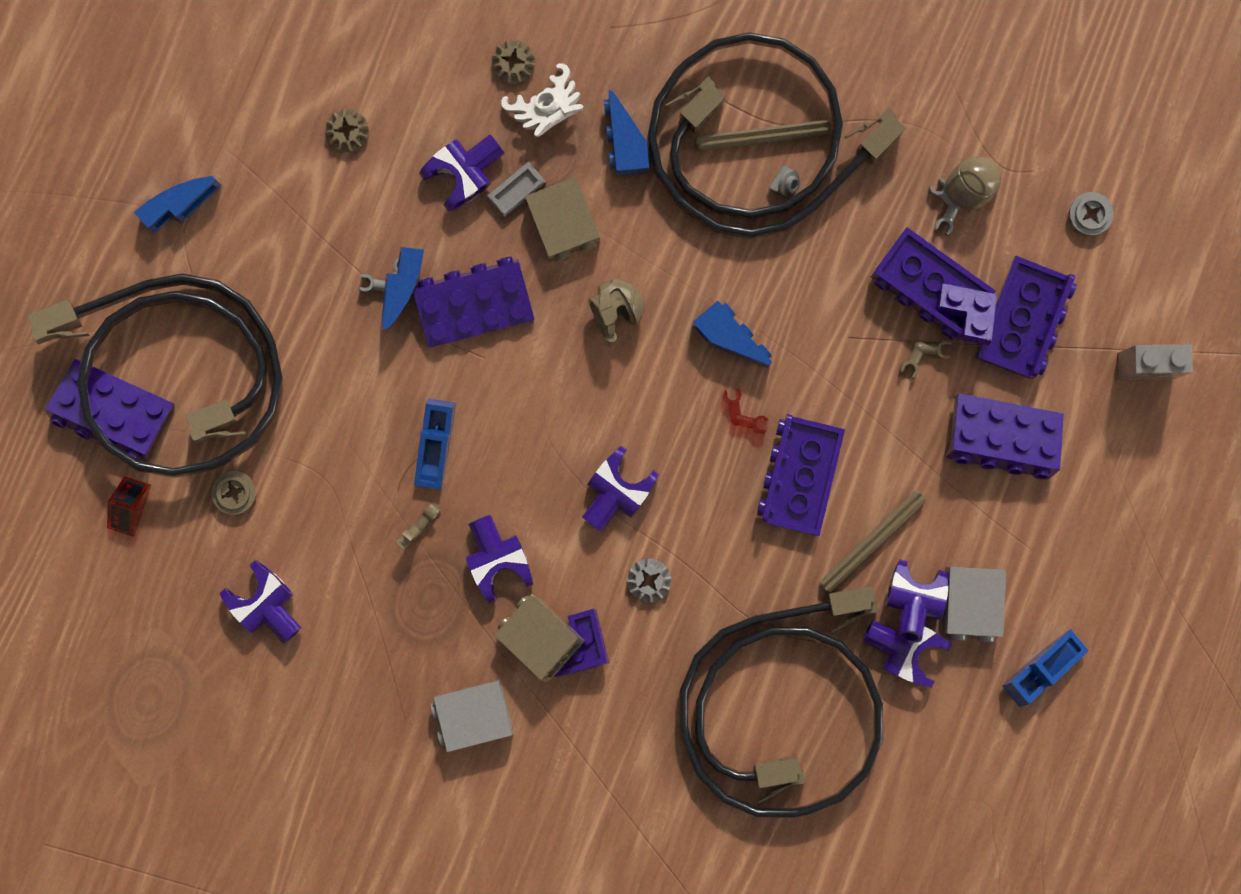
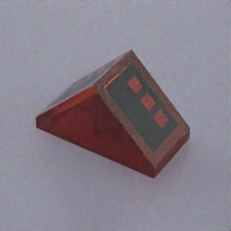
M126 476L123 477L108 500L107 529L132 537L135 536L151 484Z

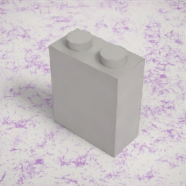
M1192 344L1134 345L1118 353V380H1174L1193 373Z
M946 567L945 571L948 573V594L943 613V633L950 634V639L967 640V635H977L978 641L995 642V637H1003L1006 570Z
M500 679L433 697L434 703H431L434 719H439L441 730L437 731L441 747L446 746L447 752L512 736L514 733Z

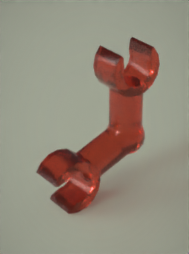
M737 388L736 400H730L725 390L723 399L729 405L731 423L734 426L752 428L757 434L766 433L765 430L757 428L756 422L759 420L768 421L769 419L765 416L752 418L741 415L739 401L742 393L740 389Z

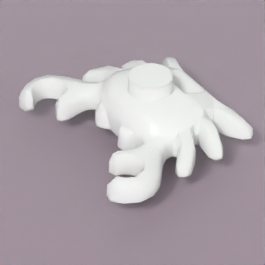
M565 64L556 65L558 71L563 72L561 76L555 77L551 75L549 77L556 87L545 88L537 96H532L530 103L526 104L521 95L517 96V102L513 105H509V98L507 96L503 97L501 101L502 107L506 112L524 113L516 114L514 118L518 122L525 123L523 125L524 129H536L534 132L536 137L541 136L556 124L579 113L584 108L583 105L576 104L580 98V93H574L575 82L571 81L567 89H565L571 75L568 66Z

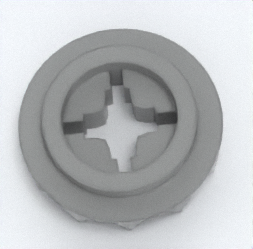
M1087 192L1078 196L1071 204L1069 213L1072 227L1080 231L1081 234L1091 236L1106 231L1111 225L1114 216L1110 201L1102 194L1096 192ZM1086 208L1090 211L1097 208L1100 209L1094 216L1096 221H1093L1091 218L1088 220L1082 219L1087 213Z
M651 558L640 560L631 567L628 573V588L636 599L648 603L656 602L662 599L670 589V572L659 560ZM642 570L650 576L657 573L660 574L654 581L656 591L649 585L641 588L638 587L644 581Z

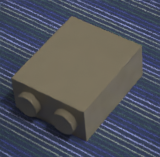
M576 177L525 196L549 261L556 260V263L571 258V253L581 250L582 253H585L597 247L596 244L600 242V236Z
M530 594L529 597L525 596L516 605L517 610L511 617L508 616L498 625L499 631L494 636L540 680L549 682L585 640L540 597Z

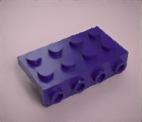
M908 227L905 228L870 276L874 279L873 283L879 289L885 292L890 290L897 296L895 299L907 308L912 306L919 311L918 316L929 324L932 322L941 327L940 332L951 340L955 338L957 340L962 339L964 317L938 312L942 284L995 293L993 288Z
M512 256L496 260L497 265L487 267L486 263L470 267L471 271L460 274V271L456 270L443 274L444 279L434 281L433 277L417 281L418 286L414 287L413 293L429 348L535 320L519 259L513 260Z
M1015 256L996 302L992 341L989 346L980 344L975 358L1030 380L1036 378L1038 374L1042 375L1048 363V360L1044 359L1047 350H1052L1057 340V334H1054L1057 324H1062L1067 313V309L1064 308L1067 298L1071 299L1077 287V284L1073 283L1075 275H1065Z
M74 359L47 404L45 411L50 418L49 421L55 426L63 429L67 426L75 430L74 433L83 439L89 440L91 437L98 440L83 418L77 386L82 361ZM92 366L88 381V391L94 419L111 444L137 461L148 462L150 458L149 452L175 408L174 403Z
M958 393L955 396L951 447L947 451L946 458L954 460L955 463L961 465L972 463L980 465L981 468L987 470L998 468L1007 470V473L1013 475L1024 473L1033 475L1035 479L1047 480L1060 471L1064 414Z
M790 414L785 416V420H779L776 435L781 437L779 445H773L770 462H774L772 473H766L763 488L768 489L766 499H760L757 515L761 516L760 522L820 536L845 429L793 417Z

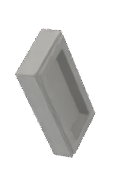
M528 161L492 191L487 198L502 216L506 218L526 201L525 196L540 190L546 185V181Z

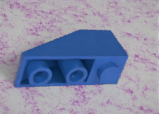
M608 90L609 99H604L605 116H611V126H606L608 143L613 142L614 152L609 153L610 169H616L617 177L649 174L647 141L614 91Z
M716 301L693 321L692 326L711 347L766 368L772 364V361L769 359L772 356L764 345L760 344L758 346L751 339L754 336L744 323L742 325L737 323L733 318L736 314L728 304L724 303L722 305L719 301Z

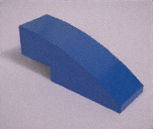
M213 176L180 183L151 198L133 213L151 231L156 233L173 216L183 222L222 185Z
M400 247L397 274L386 273L380 328L388 329L407 304L419 276L424 249Z
M428 399L426 402L423 429L420 434L415 486L442 489L456 407L454 402Z
M1070 629L1025 664L1002 687L1019 707L1029 705L1047 687L1054 685L1089 650Z

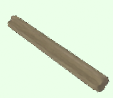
M828 120L699 135L696 138V145L698 151H708L828 136L830 134V123Z
M914 491L820 581L821 587L828 593L832 592L926 502L925 497L919 491Z

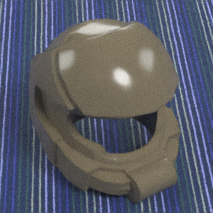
M973 156L965 159L953 169L946 180L947 190L951 199L964 209L980 210L999 191L1001 184L1000 167L989 157Z
M620 279L602 283L598 286V294L588 300L601 335L605 338V344L609 347L614 346L616 343L617 335L614 332L615 321L618 316H622L629 324L636 327L644 313V298L640 291L632 286V284Z

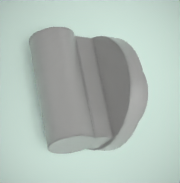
M783 165L770 185L769 190L775 194L779 193L786 197L791 196L798 190L800 185L798 172Z

